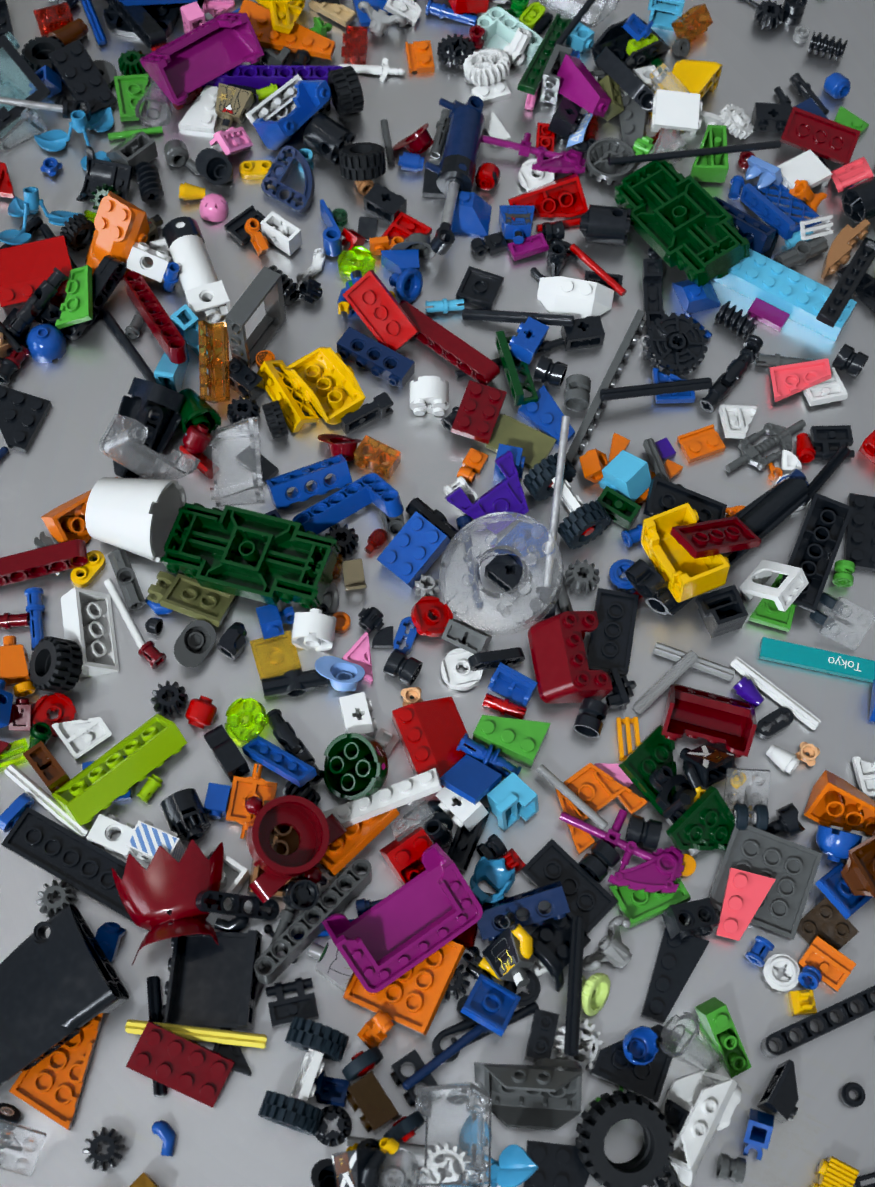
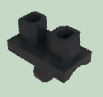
M617 667L612 668L608 675L611 678L613 694L606 696V703L609 709L619 707L620 711L626 710V705L630 703L629 698L634 696L632 689L637 685L635 681H628L627 676L620 677Z

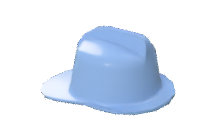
M323 656L315 662L316 671L323 677L328 678L331 686L337 691L354 692L357 689L358 681L362 680L365 675L364 668L360 665L338 657Z

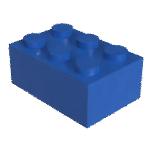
M416 511L379 555L377 560L413 589L415 581H419L421 574L424 575L451 543V540Z

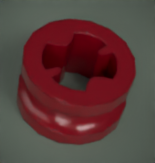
M750 151L742 152L738 159V165L742 169H748V161H745V159H749L752 155L755 156L754 153Z

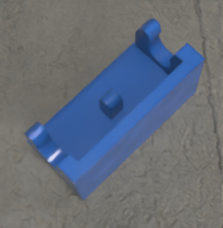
M500 662L490 679L491 682L488 685V689L504 698L510 699L511 702L526 707L535 693L538 683Z

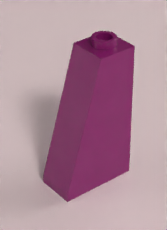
M566 54L556 75L560 77L558 93L591 114L604 117L611 99L578 57Z

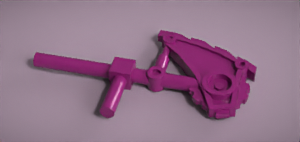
M528 132L524 134L521 144L482 135L481 142L517 150L519 151L518 155L529 157V154L536 155L538 162L532 165L533 170L566 174L576 173L577 175L585 173L586 160L582 156L583 153L577 150L570 149L567 152L561 151V153L549 151L543 146L538 148L532 147L530 142L531 134Z
M623 809L619 810L613 826L608 832L562 811L559 820L602 839L614 849L618 847L624 850L625 853L620 862V869L614 875L609 876L608 882L618 886H629L628 889L636 891L645 889L644 892L649 893L661 891V893H676L679 884L674 885L673 882L676 881V878L679 879L682 875L681 872L684 871V866L682 865L684 855L681 850L671 846L664 850L659 848L656 852L650 853L637 847V844L633 841L627 842L620 839L621 834L619 832L628 814ZM632 855L647 861L635 867L625 869Z

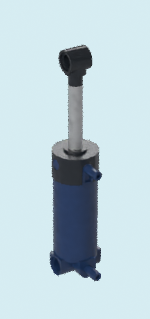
M471 96L466 104L457 100L453 103L443 98L439 100V105L450 109L449 118L451 120L445 148L439 166L428 161L425 164V169L437 173V187L442 193L446 194L440 228L436 230L435 237L430 243L431 249L438 255L446 254L455 241L451 226L458 192H471L485 122L484 115L482 114L484 104L478 96Z

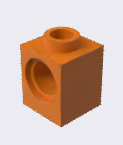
M592 449L579 457L585 479L597 483L604 478L602 469L608 464L606 454L597 449Z

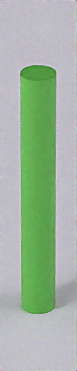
M162 126L113 132L108 133L109 141L125 139L134 133L142 131L147 135L162 134L163 130Z

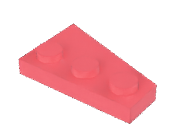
M828 358L769 367L775 402L831 379Z
M730 868L719 916V924L717 925L715 935L739 941L776 879Z

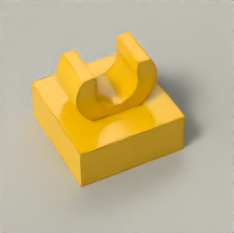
M813 989L788 992L792 1016L817 1013Z

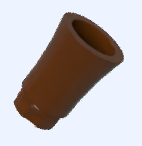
M78 18L50 32L48 37L58 38L66 46L76 40H82L89 30L83 20Z

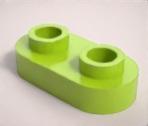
M540 2L531 3L521 14L519 21L532 29L545 14V6Z
M650 33L646 38L642 37L638 42L632 39L627 43L626 52L628 55H631L632 52L658 41V38Z

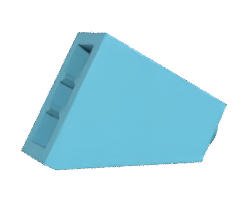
M188 351L187 360L181 364L172 363L164 352L154 371L156 383L179 393L189 363Z

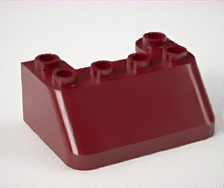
M565 611L536 622L529 628L528 639L536 681L538 683V692L540 698L545 703H582L584 698L601 701L613 690L608 673L603 670H589L582 632H592L598 627L597 611Z
M678 684L670 686L662 720V735H665L670 740L682 738L684 733L686 736L694 739L701 737L713 744H725L729 753L734 754L735 757H748L757 727L753 705Z

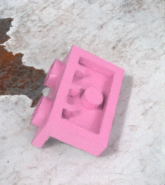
M242 126L238 128L231 127L225 132L220 130L213 135L214 138L209 142L211 146L219 144L226 156L248 150L253 146Z

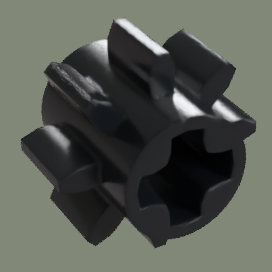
M309 278L308 282L303 281L299 286L300 298L311 304L313 300H319L322 296L321 283Z
M375 607L370 609L363 608L358 614L360 617L359 626L368 633L375 630L379 631L384 625L382 622L384 616Z

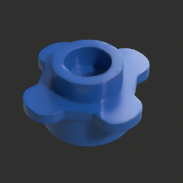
M49 157L43 161V166L40 169L41 172H46L53 177L57 175L58 170L62 169L63 166L55 158Z

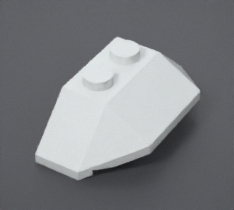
M298 74L246 113L245 115L249 121L253 123L256 119L263 118L264 121L273 120L278 122L281 118L286 117L297 107L293 101V98L297 95V89H295L294 85L299 80H302Z
M562 276L540 278L537 298L550 314L573 315L575 319L588 316H602L611 310L614 290L597 282Z

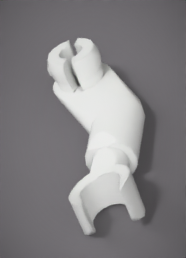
M322 248L315 249L312 266L307 268L304 273H298L296 275L297 281L302 279V282H308V277H313L321 272L325 261V254Z

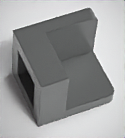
M284 46L280 53L272 48H269V50L265 49L263 51L265 55L262 56L261 61L266 65H285L289 58L290 49Z

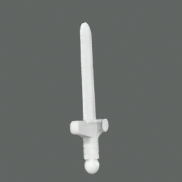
M387 58L382 59V66L344 63L338 65L342 67L352 66L356 73L380 75L381 83H385L389 75L399 74L402 76L405 74V70L402 68L389 67Z

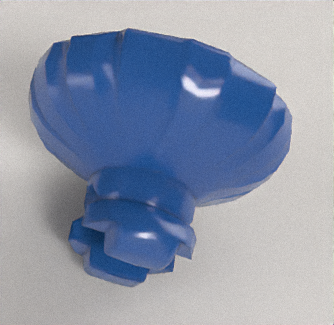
M407 268L400 275L394 273L389 278L390 286H395L396 294L400 301L405 300L408 303H412L420 295L423 277L418 269Z

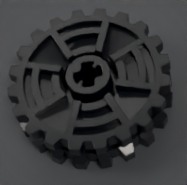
M671 313L670 316L664 314L661 319L657 318L654 324H651L646 332V337L643 339V343L646 344L643 346V352H647L645 358L651 361L650 366L652 368L657 367L660 373L663 371L668 376L670 373L678 377L680 374L686 376L689 374V371H695L696 367L705 358L704 353L708 350V347L705 346L708 343V339L704 338L706 333L704 330H700L699 327L701 325L694 323L692 317L685 318V314L682 313L680 316H677L676 313Z

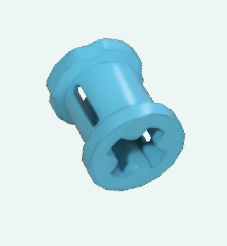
M308 148L300 149L299 152L305 157L313 170V152ZM298 162L299 171L304 173L300 163Z

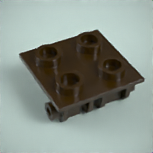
M827 897L800 920L797 932L809 945L817 935L837 950L842 948L859 932L848 919L843 917Z

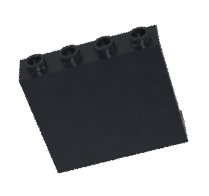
M248 930V933L215 932L219 946L212 935L208 934L172 937L171 947L173 948V953L168 961L170 976L169 981L165 984L167 999L166 1005L162 1007L164 1023L203 1028L252 1030L257 989L254 964L260 957L262 934L257 930Z

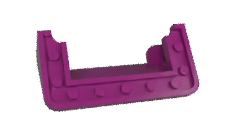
M226 12L145 55L139 61L172 104L181 105L187 101L188 93L243 62H250V64L258 62L260 60L259 57L265 54L247 13Z
M437 843L423 852L421 861L426 868L425 871L359 917L349 922L344 914L335 913L322 921L334 944L365 990L370 993H377L473 926L483 915L482 906L459 869Z

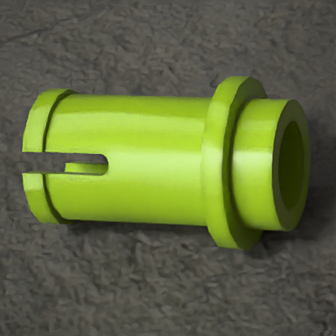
M270 83V86L256 89L258 100L266 99L278 90L277 85Z
M155 774L147 777V782L136 795L146 803L149 802L156 790L162 787L163 780Z

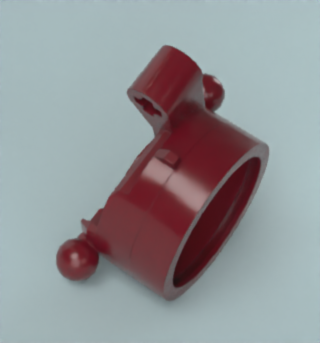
M286 795L277 797L264 806L259 797L252 796L248 798L245 808L249 813L254 814V817L251 819L247 829L246 843L255 861L252 865L254 867L259 866L265 871L249 887L264 904L291 878L300 876L303 873L305 880H310L315 884L319 883L322 873L319 868L314 866L323 858L328 846L347 831L333 813L325 818L317 805L300 796ZM285 824L291 826L299 836L298 848L292 854H279L270 845V833L278 825Z

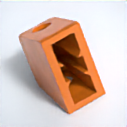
M15 636L3 637V646H0V679L6 682V686L31 681L29 658L25 647L21 644L16 645Z

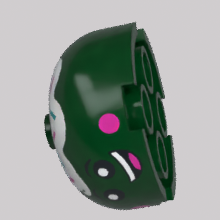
M346 733L336 737L325 750L324 756L326 757L323 770L325 776L323 779L327 788L338 798L359 800L369 797L380 790L385 783L388 774V759L383 747L374 738L365 734Z

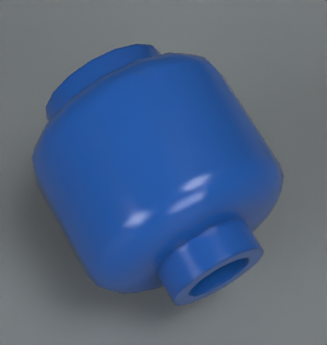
M833 73L826 78L824 91L833 99L844 98L850 91V81L841 73Z

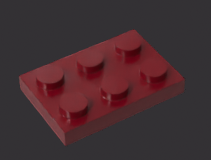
M469 380L452 425L451 433L489 444L507 392Z

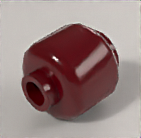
M199 423L198 425L189 426L182 441L187 451L198 455L207 450L213 437L209 432V428Z

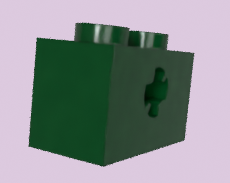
M608 486L605 487L597 499L611 517V521L628 531L641 510L640 505Z

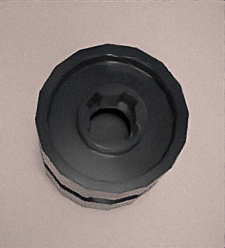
M784 0L782 22L789 26L798 25L801 22L807 0Z
M845 343L837 354L832 366L839 370L846 369V374L856 379L869 356L862 352L855 353V348Z
M541 356L533 379L542 383L548 381L550 386L559 389L564 380L568 365L559 361L553 363L552 359Z
M396 648L389 656L383 672L393 678L399 676V680L402 683L411 686L419 675L423 662L413 657L408 659L406 653Z
M584 698L579 709L581 714L577 715L573 726L574 730L587 737H599L603 727L602 721H605L609 707L599 700Z
M631 814L625 841H633L636 844L642 842L643 847L656 850L661 835L662 822L653 819L645 822L644 817Z
M598 840L591 848V854L587 853L578 864L598 883H601L608 874L607 870L613 869L621 858L612 846L603 840Z
M295 879L285 885L282 897L284 903L291 909L308 910L318 902L319 890L316 884L310 880Z

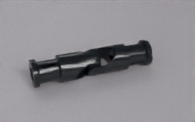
M56 267L53 269L54 272L50 277L38 286L32 296L17 311L13 321L5 326L18 338L21 336L20 333L24 328L35 320L44 307L57 294V289L61 284L68 280V277Z
M743 348L738 358L729 364L726 372L708 390L707 396L699 401L700 407L704 411L712 413L715 410L716 404L721 402L734 387L736 380L744 375L749 364L756 360L755 354L751 350Z
M280 709L269 711L264 716V722L270 725L273 735L285 748L286 752L316 769L317 775L307 782L311 786L316 785L324 778L325 773L323 770H319L315 764L314 757L302 741L296 737L295 730L290 723L285 722L281 716L282 712Z

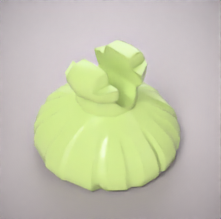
M604 973L593 974L587 980L582 975L581 1008L588 1016L596 1015L604 1007L608 999L611 981L608 975Z

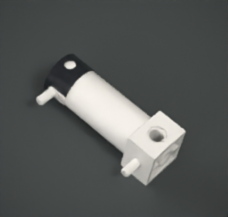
M178 217L169 221L162 230L163 238L151 241L149 243L150 248L155 249L166 246L173 262L179 265L178 276L186 296L187 306L199 318L198 323L202 330L207 332L226 326L225 317L231 310L230 301L222 280L218 281L197 221L191 217Z

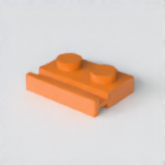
M430 40L415 41L413 44L405 42L409 74H412L413 71H417V73L434 72Z
M713 424L677 437V442L681 445L680 448L688 463L723 452L726 448L718 432L715 431Z
M817 935L798 961L803 967L809 965L817 968L822 974L821 980L837 992L857 965Z

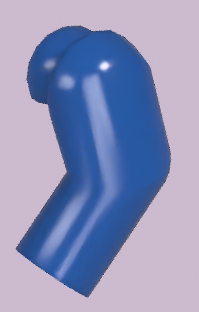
M147 598L145 599V602L157 615L173 612V610L160 606L159 603L156 604L147 600Z
M164 1120L156 1121L152 1125V1132L157 1134L163 1141L161 1155L173 1157L176 1133L168 1122Z

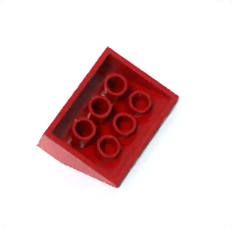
M64 235L0 249V304L3 309L23 305L38 286L50 277L55 267L69 278L73 267ZM68 280L61 284L53 298L67 295L65 289Z
M452 697L412 703L392 711V721L415 776L436 768L439 777H441L466 755L463 751L456 750L457 745L467 731Z

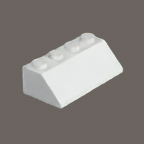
M73 588L61 597L65 639L75 641L80 646V651L83 655L80 677H93L118 672L119 663L110 594Z

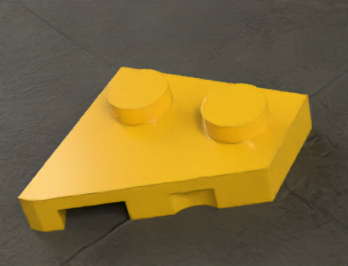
M271 0L269 7L273 30L289 34L302 12V8L282 1Z

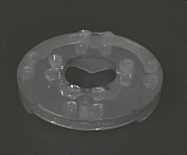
M515 512L490 513L466 524L449 542L443 554L439 570L441 592L453 614L466 625L491 635L514 634L538 623L555 605L563 587V558L552 534L537 520ZM514 554L518 556L523 565V574L519 583L505 593L487 591L480 579L481 563L489 557Z

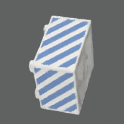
M148 820L137 822L126 843L133 857L149 864L159 846H162L178 862L185 852L182 842L177 838V833L170 831L168 834L153 827V823Z

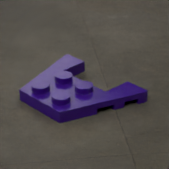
M510 450L494 461L506 478L480 498L471 503L460 486L445 497L448 502L495 535H498L529 512L517 468L514 464L513 454Z

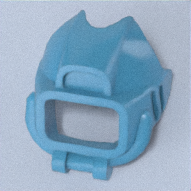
M485 856L481 857L470 879L471 890L478 899V902L480 904L500 902L515 881V868L507 870L504 858L487 860ZM485 880L497 892L488 896L477 884Z

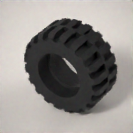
M621 1090L613 1091V1095L608 1093L600 1095L601 1100L598 1102L593 1100L589 1103L592 1108L588 1112L584 1110L581 1114L583 1118L582 1124L577 1123L576 1131L579 1133V1137L575 1138V1142L579 1149L578 1156L580 1161L584 1164L585 1169L590 1175L605 1187L654 1186L653 1180L657 1176L660 1179L664 1176L665 1173L662 1171L664 1166H670L672 1159L668 1157L669 1152H674V1144L670 1142V1139L673 1138L672 1129L667 1126L669 1122L666 1116L660 1112L661 1110L656 1105L635 1092L627 1091L624 1093ZM621 1120H636L644 1131V1142L640 1152L635 1158L625 1163L610 1161L604 1152V1141L607 1132L615 1123Z

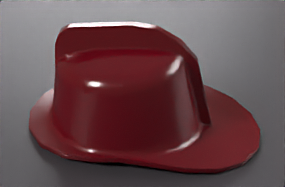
M424 124L416 132L398 142L393 147V150L404 147L411 153L421 154L433 144V139L427 131L429 124Z
M321 434L317 437L319 440L328 443L330 454L333 457L342 454L346 461H353L354 455L357 452V444L362 441L336 434Z

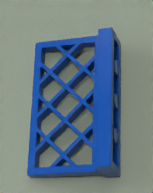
M750 183L743 186L740 201L770 227L776 229V232L785 240L791 239L793 233L800 231V224L796 225L795 222L800 223V221L807 220L804 216L810 218L820 217L802 200L789 194L790 190L781 183L778 186L772 183L762 189H757V185L752 186ZM779 204L789 205V207L780 206ZM822 221L805 225V228L820 224Z

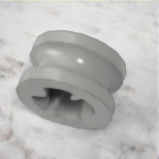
M797 26L793 33L794 41L798 43L806 42L810 33L809 29L805 26Z

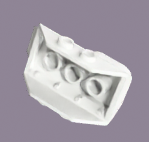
M700 1070L673 1081L660 1108V1112L664 1115L667 1099L672 1100L689 1111L680 1133L677 1134L672 1131L673 1138L670 1139V1142L674 1144V1152H669L668 1157L672 1159L670 1166L678 1182L689 1187L692 1186L700 1162L716 1132L727 1128L731 1123L734 1110L742 1098L741 1087L738 1086L734 1079Z

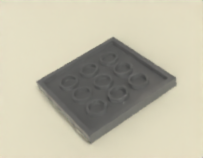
M735 823L709 895L713 908L721 911L730 868L776 879L750 923L794 940L823 853L750 825L747 826L746 830H738Z

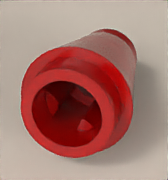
M798 434L796 437V456L801 463H809L814 460L816 451L808 434Z

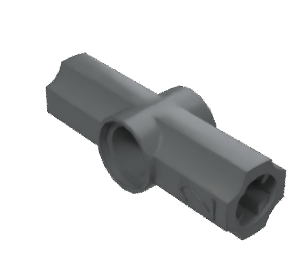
M822 236L809 241H799L795 247L775 255L773 260L788 268L795 265L802 266L808 259L828 250L827 240Z
M124 549L114 550L108 555L127 607L129 611L139 610L146 605L127 553ZM125 578H131L129 581L123 582Z

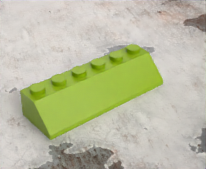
M156 714L51 795L71 819L82 826L89 823L98 812L107 809L116 798L126 794L135 783L144 780L153 769L162 766L167 758L180 752L182 747L187 744V741L174 722Z

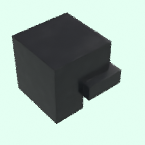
M735 584L698 596L695 600L699 607L698 611L711 638L742 628L748 617L743 600Z

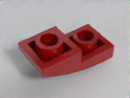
M538 123L536 148L543 146L547 150L554 152L555 133L548 130L550 124Z

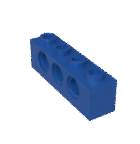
M342 454L268 479L266 483L272 502L276 509L287 508L298 501H307L315 495H324L329 490L335 488H343L347 484L352 483V478L346 459ZM328 474H332L329 479H325ZM313 480L311 485L306 486L307 482ZM295 487L292 492H287L289 488Z

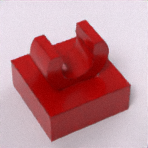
M344 228L341 232V235L345 237L342 240V246H347L348 242L351 244L348 249L349 251H355L357 245L363 246L366 241L363 236L353 229Z
M513 848L499 857L505 859L507 870L515 868V875L525 866V863Z

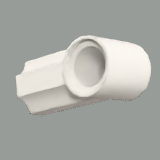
M523 27L518 28L512 42L503 49L508 54L510 63L515 67L524 61V51L532 37V33Z

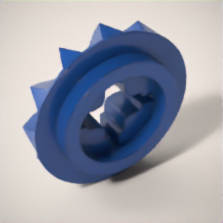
M621 559L611 566L609 577L611 583L615 584L618 589L622 588L627 591L634 588L626 577L620 578L622 572L625 573L635 563L634 561Z

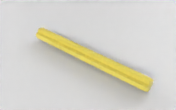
M128 1019L125 1031L130 1034L142 1035L148 1021ZM154 1022L192 1041L263 1049L267 1044V1036L265 1034Z

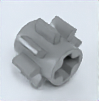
M421 574L420 581H415L414 584L417 587L415 595L420 594L422 597L434 596V593L439 594L440 588L437 587L439 580H434L432 574L429 576Z

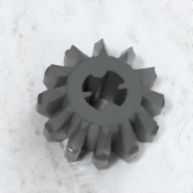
M577 559L575 564L571 563L568 566L569 570L565 572L566 585H570V591L577 589L578 595L581 591H584L586 594L589 593L590 589L594 591L597 586L596 584L600 581L598 576L599 569H594V563L588 565L587 559L583 563Z
M53 880L51 887L48 884L43 885L46 889L45 892L38 891V895L42 898L38 899L36 904L41 906L39 911L42 914L46 913L49 919L70 903L75 905L72 901L77 898V895L72 893L74 888L71 885L67 886L64 880L59 885L56 880ZM58 897L61 898L60 901H55V902H53V899H54V898H56V899H58Z

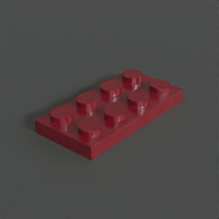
M793 106L780 141L803 151L811 150L819 157L844 166L850 162L861 131Z
M737 516L672 527L670 532L677 542L695 559L756 548L761 543V539Z
M148 1020L126 1067L213 1108L235 1061Z

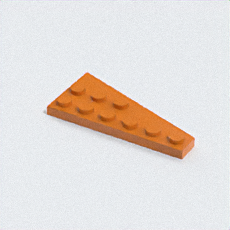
M243 0L239 13H247L261 47L282 50L285 46L290 49L291 53H296L298 49H303L309 52L310 56L331 60L335 50L334 41L297 23L294 24L289 34L275 31L272 27L269 9L250 0Z
M104 1013L98 1014L80 1028L81 1031L37 1065L22 1071L9 1092L70 1131Z

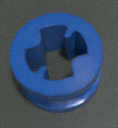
M809 965L803 967L798 976L800 984L811 990L816 989L822 979L821 972Z

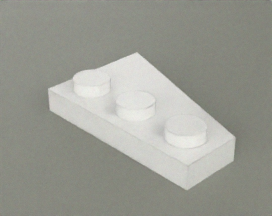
M206 85L178 124L179 129L215 133L218 116L215 112L218 87Z

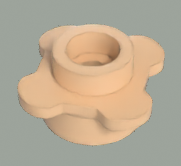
M409 687L401 690V696L404 700L402 703L403 707L412 703L423 702L419 687Z
M807 742L800 743V750L795 755H797L800 761L807 763L808 766H814L816 763L815 759L820 754L819 748Z

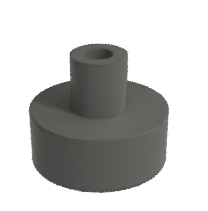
M678 38L672 45L674 54L678 57L688 55L690 51L688 39Z

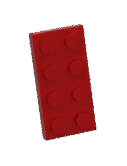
M369 270L342 294L378 342L394 351L399 350L420 331L373 270Z

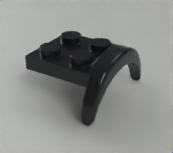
M86 146V175L83 188L76 200L84 202L89 197L95 198L91 192H97V186L102 187L103 184H108L109 187L111 185L115 186V191H120L119 196L127 201L133 167L96 159L93 148Z
M567 916L558 920L553 918L547 919L544 924L540 925L531 934L533 938V954L551 974L557 992L563 988V969L569 964L571 920ZM584 934L585 948L589 944L591 939Z

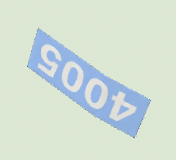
M589 112L582 116L574 134L570 133L566 148L583 142L586 128L593 114Z

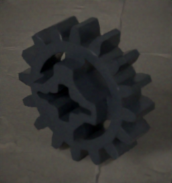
M454 34V37L447 35V39L442 38V42L438 43L437 55H439V60H443L444 65L449 63L450 68L453 65L456 68L459 65L464 67L465 59L468 58V55L473 54L475 47L473 46V41L469 42V37L464 39L462 34L460 37H457L456 34Z

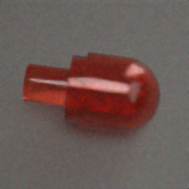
M383 529L374 530L368 537V545L364 548L365 552L371 554L374 549L378 550L387 541L386 531Z

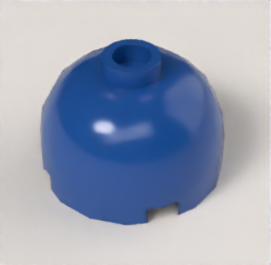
M51 324L37 325L27 335L26 345L32 358L39 363H52V360L62 358L66 352L67 343L63 333Z
M818 825L816 833L817 847L822 853L827 855V860L840 863L841 859H848L850 849L861 844V835Z

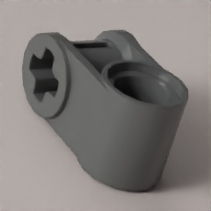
M381 511L382 523L385 527L387 540L390 543L397 535L393 534V532H399L405 525L403 513L397 517H388Z

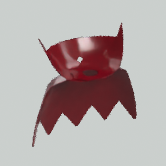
M191 840L180 862L176 861L162 846H159L147 870L131 854L128 855L122 879L118 876L116 870L112 868L117 891L130 918L137 926L150 930L141 942L135 959L139 950L144 946L178 936L208 934L212 935L219 946L214 928L206 921L210 913L200 911L196 907L195 899L201 891L219 892L224 859L222 842L217 846L209 860L195 841ZM208 898L204 899V903L216 904L217 901L209 900ZM168 910L172 911L171 916L167 914Z

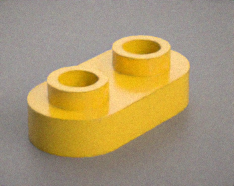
M269 160L244 161L239 165V174L245 180L264 179L273 162Z
M97 550L88 552L87 564L72 570L70 576L76 587L84 588L89 586L104 569L106 559L102 552ZM80 573H84L82 577H78Z

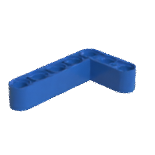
M369 473L297 514L292 521L301 523L305 531L319 534L371 503L375 504L388 517L401 515L404 508L399 493L378 474Z

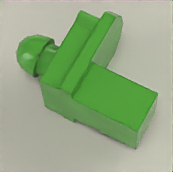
M314 17V27L310 28V30L327 38V32L332 30V24L325 23L324 25L320 17Z

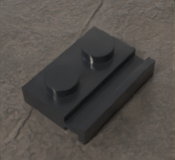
M253 205L224 225L225 231H228L242 246L251 239V236L244 229L246 221L249 218H255L261 222L265 218L263 214L254 209Z

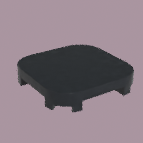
M183 3L141 6L160 25L166 37H169L174 30L181 12L180 7L183 6ZM110 5L108 9L104 8L103 14L106 26L112 33L139 38Z

